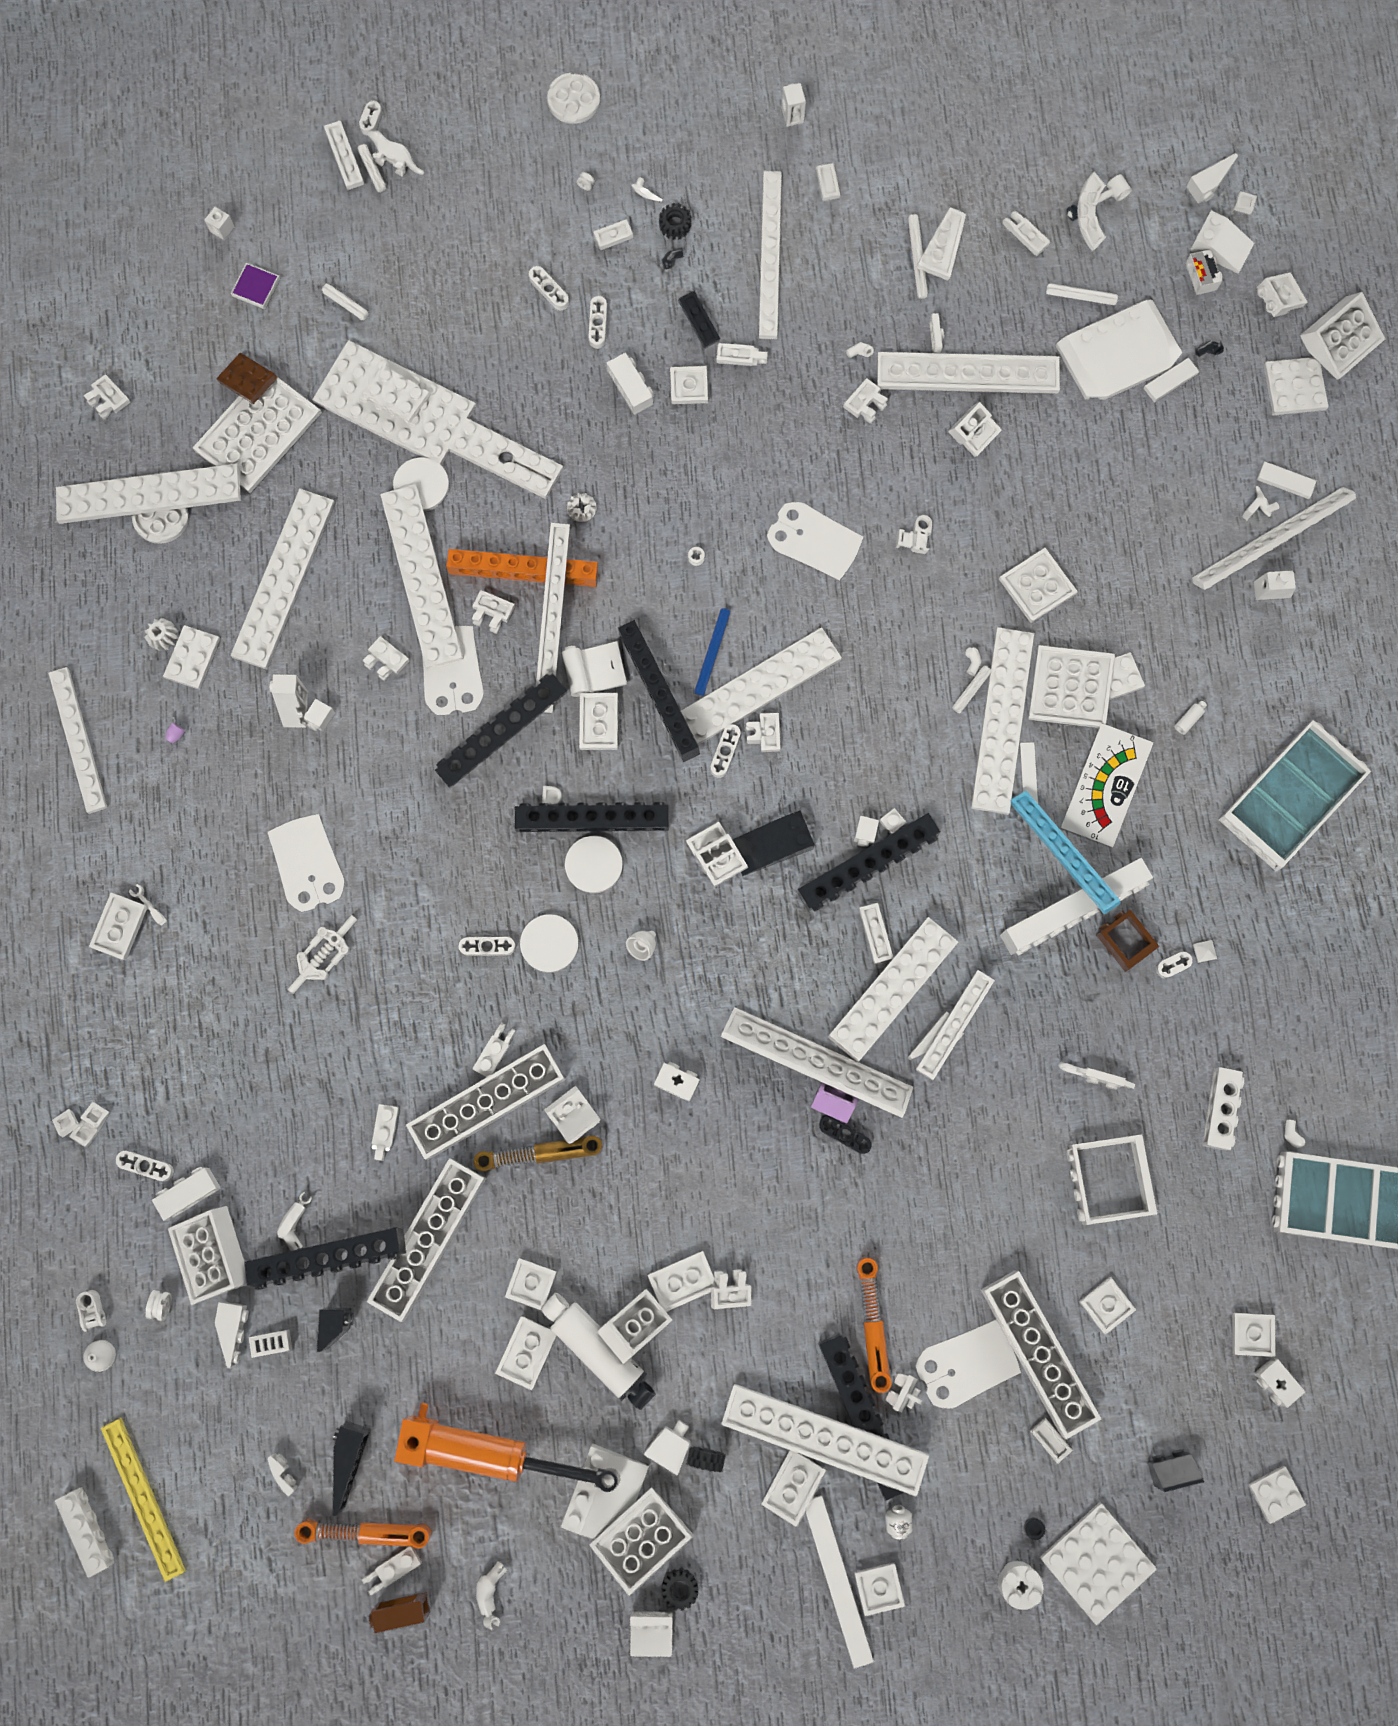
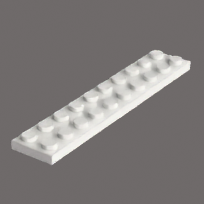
M878 352L877 386L881 389L1059 393V356Z
M237 464L56 487V519L59 524L241 501L239 466Z
M417 485L380 494L426 668L429 669L462 660V652Z
M299 489L230 655L232 658L268 669L335 505L334 500Z
M821 627L681 710L697 744L700 745L723 731L726 726L735 724L839 662L842 657Z
M998 627L996 629L971 809L1007 815L1010 813L1034 633Z
M734 1007L722 1032V1038L901 1118L904 1116L913 1090L912 1086Z
M736 1384L733 1385L721 1424L914 1496L918 1494L929 1458L927 1453Z

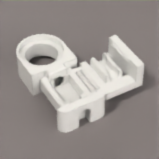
M926 515L919 516L914 522L913 531L910 533L899 529L896 548L903 546L911 548L912 552L926 554L929 551L926 548L927 538L932 530V520ZM923 520L927 523L928 527L922 529L919 527L918 522Z

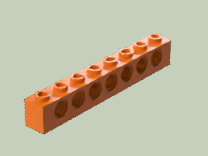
M448 549L446 567L449 574L545 583L548 557ZM567 559L564 584L597 587L598 562Z

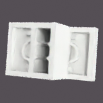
M720 822L686 840L703 872L707 874L714 887L748 868L731 837L725 833Z

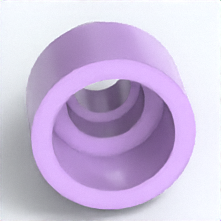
M171 723L166 731L165 739L175 743L181 738L185 730L175 723Z

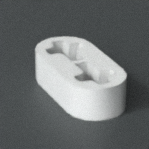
M370 101L364 108L359 122L361 132L364 135L368 136L369 131L377 130L382 116L381 106L378 102Z
M1187 952L1175 954L1159 962L1156 966V973L1161 978L1173 976L1189 968L1192 964V957ZM1180 956L1187 960L1185 965L1183 963L1177 965L1175 962L1180 960ZM1163 964L1164 966L1172 965L1173 968L1168 970V974L1167 972H1162Z

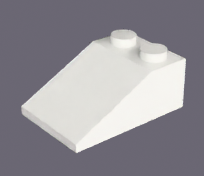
M1211 211L1190 251L1197 253L1211 249L1212 254L1216 257L1217 264L1239 274L1254 242L1228 218Z

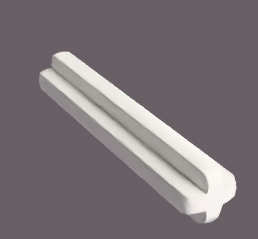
M359 145V153L377 191H385V183L367 145Z
M330 284L324 285L322 291L325 295L361 320H365L369 314L366 309Z
M985 665L981 668L953 705L952 709L957 713L962 712L990 675V668Z

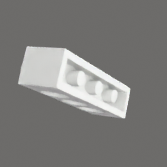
M1221 1067L1214 1068L1202 1146L1225 1151L1231 1150V1147L1234 1146L1235 1135L1233 1133L1234 1128L1238 1124V1116L1236 1114L1237 1108L1241 1105L1239 1094L1240 1089L1244 1085L1243 1072ZM1225 1085H1228L1231 1089L1229 1095L1224 1092ZM1222 1104L1228 1108L1226 1115L1221 1112ZM1220 1123L1225 1127L1223 1134L1218 1131Z

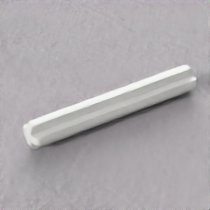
M1049 283L1046 288V293L1049 295L1116 305L1118 295L1052 283Z

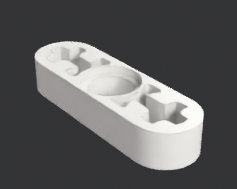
M532 267L529 271L530 282L555 309L565 310L569 305L568 295L542 267ZM534 274H540L541 280L538 277L534 278ZM552 285L554 289L551 292H546L544 287ZM557 297H558L560 300H563V299H564V302H563V303L557 302Z
M602 296L594 297L590 303L589 343L596 349L604 346L606 338L607 302ZM597 303H601L600 313H597ZM601 319L603 323L600 326H595L593 321ZM596 332H599L598 342H595Z
M731 724L725 727L712 760L710 771L717 778L726 775L740 739L741 732L736 725ZM735 730L737 736L732 737L731 743L723 742V740L728 741L729 739L727 732ZM722 747H729L731 753L728 756L722 755L720 753ZM720 759L728 760V762L723 761L722 763V769H724V771L720 770L719 773L716 772V768L714 766L719 765Z
M466 937L459 942V950L465 956L511 955L516 948L515 942L510 937ZM476 941H479V952H476V948H470L469 952H466V949L463 948L467 942L470 945H477ZM485 941H490L493 945L492 949L488 952L482 950V944ZM495 941H498V945H504L505 941H508L512 947H509L508 951H505L503 947H498L499 951L495 952Z
M122 1151L116 1157V1164L119 1168L159 1181L171 1179L174 1173L173 1167L170 1164L131 1151ZM128 1155V1159L136 1162L135 1164L126 1163L124 1165L122 1158ZM144 1160H147L150 1164V1168L146 1172L140 1169V1163ZM166 1167L165 1171L168 1174L161 1177L162 1174L154 1171V1169H164Z

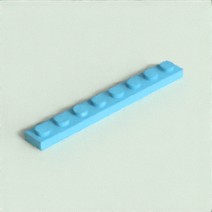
M1027 791L1011 799V805L1103 914L1120 905L1121 900Z

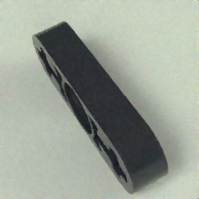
M826 1116L820 1120L819 1129L825 1135L859 1154H866L871 1150L872 1143L863 1134L831 1116ZM830 1120L833 1127L837 1128V1124L841 1126L837 1130L836 1136L832 1135L834 1130L828 1129L826 1131L824 1129L823 1122ZM844 1129L848 1130L851 1134L848 1141L841 1140L839 1136L840 1132ZM855 1134L858 1136L856 1140L859 1142L866 1141L867 1149L859 1150V1145L855 1142L853 1146L849 1144L853 1141Z

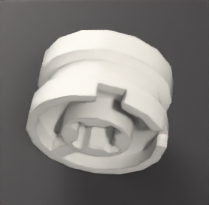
M153 1290L147 1301L146 1318H157L159 1321H164L170 1310L171 1293L164 1292L162 1294L160 1291Z

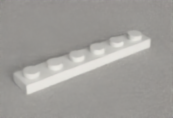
M979 970L976 971L917 1066L916 1070L934 1080L995 980Z

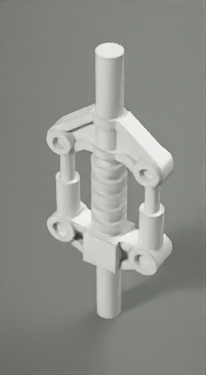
M351 915L337 932L320 927L317 932L318 934L312 939L307 949L297 954L300 975L288 988L292 994L298 990L306 979L326 980L329 976L328 972L332 967L350 953V948L342 937L357 921L354 916ZM323 938L329 941L324 944V947L322 946V950L318 951V954L309 963L307 954L311 949L316 947ZM335 946L339 952L333 957L331 963L325 970H317L316 967L323 963V959L327 958V955L330 954V951L334 950Z

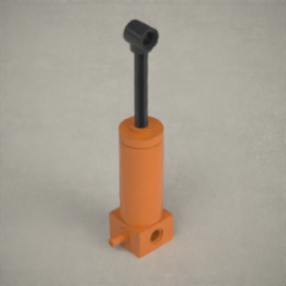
M427 1403L420 1404L418 1416L411 1415L402 1420L394 1462L418 1467L430 1464L513 1482L519 1481L521 1473L525 1469L593 1483L595 1487L600 1488L604 1492L613 1491L620 1483V1474L613 1468H598V1471L531 1458L527 1457L526 1442L439 1425V1420L426 1418ZM605 1475H611L613 1477V1485H607L605 1483Z

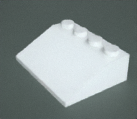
M1362 292L1346 296L1300 335L1308 352L1336 379H1340L1385 340Z
M227 1206L209 1210L168 1228L191 1305L247 1284L244 1259Z
M592 1443L583 1468L598 1471V1468L616 1469L620 1474V1483L613 1491L604 1492L600 1488L595 1487L593 1483L578 1480L561 1528L596 1539L636 1502L649 1466ZM611 1475L604 1476V1481L607 1485L614 1484V1479Z
M650 1488L590 1544V1547L626 1593L631 1595L686 1545L694 1535L657 1492Z

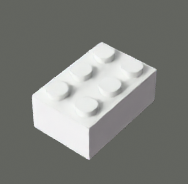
M645 1289L597 1332L624 1364L667 1326L672 1319L650 1292Z

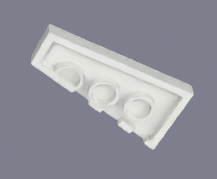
M951 207L947 210L915 268L945 280L951 277L966 217L965 213Z

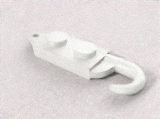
M1064 1062L1058 1064V1067L1066 1072L1087 1078L1086 1081L1090 1083H1105V1087L1117 1090V1087L1134 1089L1135 1084L1126 1081L1125 1078L1091 1068L1083 1069Z

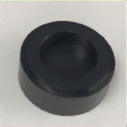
M1033 1517L1025 1522L1024 1532L1030 1539L1039 1540L1044 1536L1046 1529L1040 1519Z

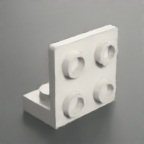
M631 1611L630 1655L671 1657L672 1612Z

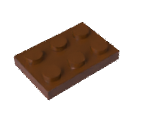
M239 353L216 379L220 384L254 405L274 383L277 376L249 357Z

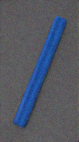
M721 608L695 687V694L700 696L705 694L730 616V610L726 608Z

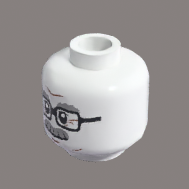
M895 1505L886 1513V1531L894 1539L907 1538L913 1528L912 1513L905 1509L904 1506Z

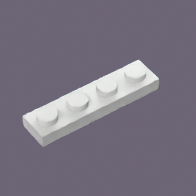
M341 120L325 125L327 137L347 190L364 185Z

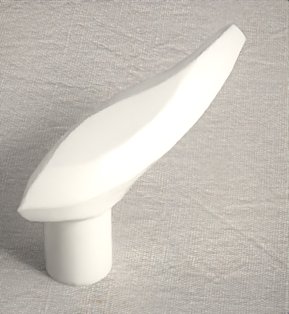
M639 177L636 184H632L633 189L639 195L650 200L662 202L661 198L643 187V178Z
M1256 486L1257 497L1264 500L1260 508L1270 517L1271 512L1279 509V505L1277 502L1269 505L1261 489Z

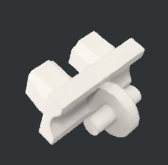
M898 1373L894 1383L901 1386L902 1390L899 1395L890 1390L886 1397V1401L894 1406V1410L902 1413L906 1404L911 1409L915 1402L921 1405L922 1400L917 1398L921 1390L914 1389L918 1381L917 1378Z

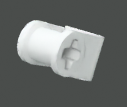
M94 1290L80 1293L76 1298V1305L82 1330L86 1332L89 1331V1328L99 1325L101 1327L105 1326L106 1316L99 1293ZM86 1295H89L92 1299L90 1305L85 1303Z

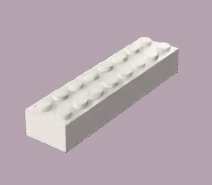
M1140 858L1102 879L1122 901L1133 894L1132 891L1135 894L1150 885L1148 881L1153 876L1143 859ZM1081 889L1006 929L1000 937L1011 955L1017 953L1019 956L1032 948V944L1036 947L1045 942V940L1049 939L1048 935L1053 938L1066 930L1065 926L1069 929L1083 921L1082 917L1086 920L1099 912V908L1086 892Z
M928 917L831 1032L828 1038L856 1062H859L957 945L958 941Z
M544 1044L406 1124L424 1159L430 1160L565 1081V1078Z
M449 1158L404 1236L406 1253L401 1254L398 1259L390 1260L367 1303L400 1322L406 1320L484 1184L485 1177Z
M1013 1271L981 1289L983 1296L1061 1437L1068 1439L1101 1420L1020 1272Z

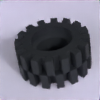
M672 203V207L669 204L666 205V209L663 207L662 213L660 212L659 228L662 234H666L668 239L672 236V240H675V237H678V240L681 239V235L683 237L687 236L691 228L690 211H686L685 206L681 208L679 203L678 206ZM677 217L682 220V223L678 226H672L668 221L670 218Z
M693 1446L689 1448L686 1464L710 1472H723L726 1454L712 1449Z
M679 1568V1570L673 1569L663 1579L661 1594L664 1602L667 1603L669 1608L673 1607V1610L676 1611L677 1609H681V1611L684 1608L689 1609L696 1602V1598H698V1582L694 1574H691L689 1570L686 1569L685 1571L683 1568ZM682 1581L687 1585L688 1592L684 1597H676L673 1594L672 1586L674 1583Z

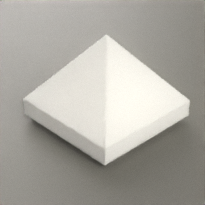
M1212 940L1193 944L1198 963L1217 959Z

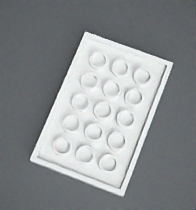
M277 377L254 405L239 396L195 444L193 449L213 466L237 464L240 473V486L248 493H251L322 412Z

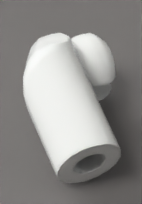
M862 342L846 350L849 358L857 354L869 357L874 353L872 346Z
M969 647L965 651V655L971 660L967 673L975 676L982 660L979 651L975 647Z
M1286 1120L1285 1139L1293 1147H1303L1305 1139L1295 1131L1296 1121Z

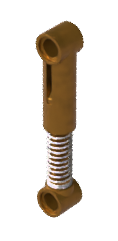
M590 1135L580 1137L571 1144L566 1140L534 1144L532 1149L530 1147L526 1149L525 1147V1150L523 1148L519 1150L518 1148V1151L516 1149L512 1151L511 1149V1152L508 1150L507 1152L504 1151V1153L502 1151L500 1153L482 1151L475 1155L474 1166L480 1171L487 1172L496 1169V1167H502V1165L506 1166V1164L509 1166V1164L513 1165V1163L516 1165V1163L520 1164L521 1162L523 1164V1162L526 1163L527 1161L530 1163V1161L533 1162L534 1160L537 1164L595 1156L602 1151L603 1144L598 1137ZM591 1140H595L598 1143V1148L595 1151H589L587 1148V1144ZM582 1146L583 1148L578 1150L563 1151V1148ZM483 1156H487L490 1160L489 1165L486 1167L480 1165V1159Z

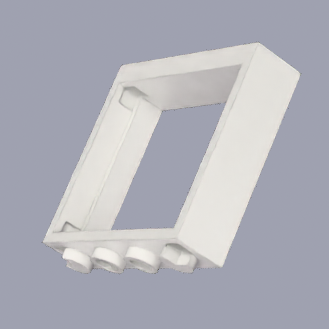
M1142 1135L1068 1145L1069 1149L1066 1151L1068 1161H1071L1072 1165L1070 1176L1071 1180L1075 1181L1074 1198L1079 1203L1080 1209L1077 1210L1079 1221H1082V1225L1157 1214ZM1131 1142L1143 1210L1089 1217L1077 1150Z

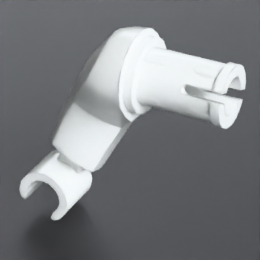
M305 1192L300 1194L299 1203L294 1202L287 1211L277 1231L278 1237L285 1240L290 1251L303 1247L294 1233V1228H296L297 1222L305 1211L303 1206L311 1201V1197L307 1202L301 1199Z
M497 1562L487 1575L481 1576L476 1586V1599L481 1615H486L483 1624L491 1630L492 1622L496 1626L500 1625L499 1618L491 1613L496 1610L493 1599L495 1584L507 1572L505 1567L502 1568L503 1564Z

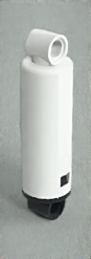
M554 1293L541 1307L544 1315L555 1322L551 1326V1330L621 1401L628 1397L629 1401L637 1409L642 1410L656 1395L654 1389L643 1380L647 1375L645 1371L632 1358L623 1364L598 1334L597 1331L601 1327L577 1303H573L569 1307L568 1302L560 1294Z

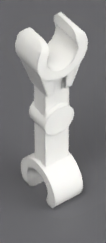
M136 884L139 888L137 894L129 890L131 896L140 898L144 905L148 906L147 909L151 911L153 919L158 924L163 925L166 923V918L154 909L151 902L143 896V887Z

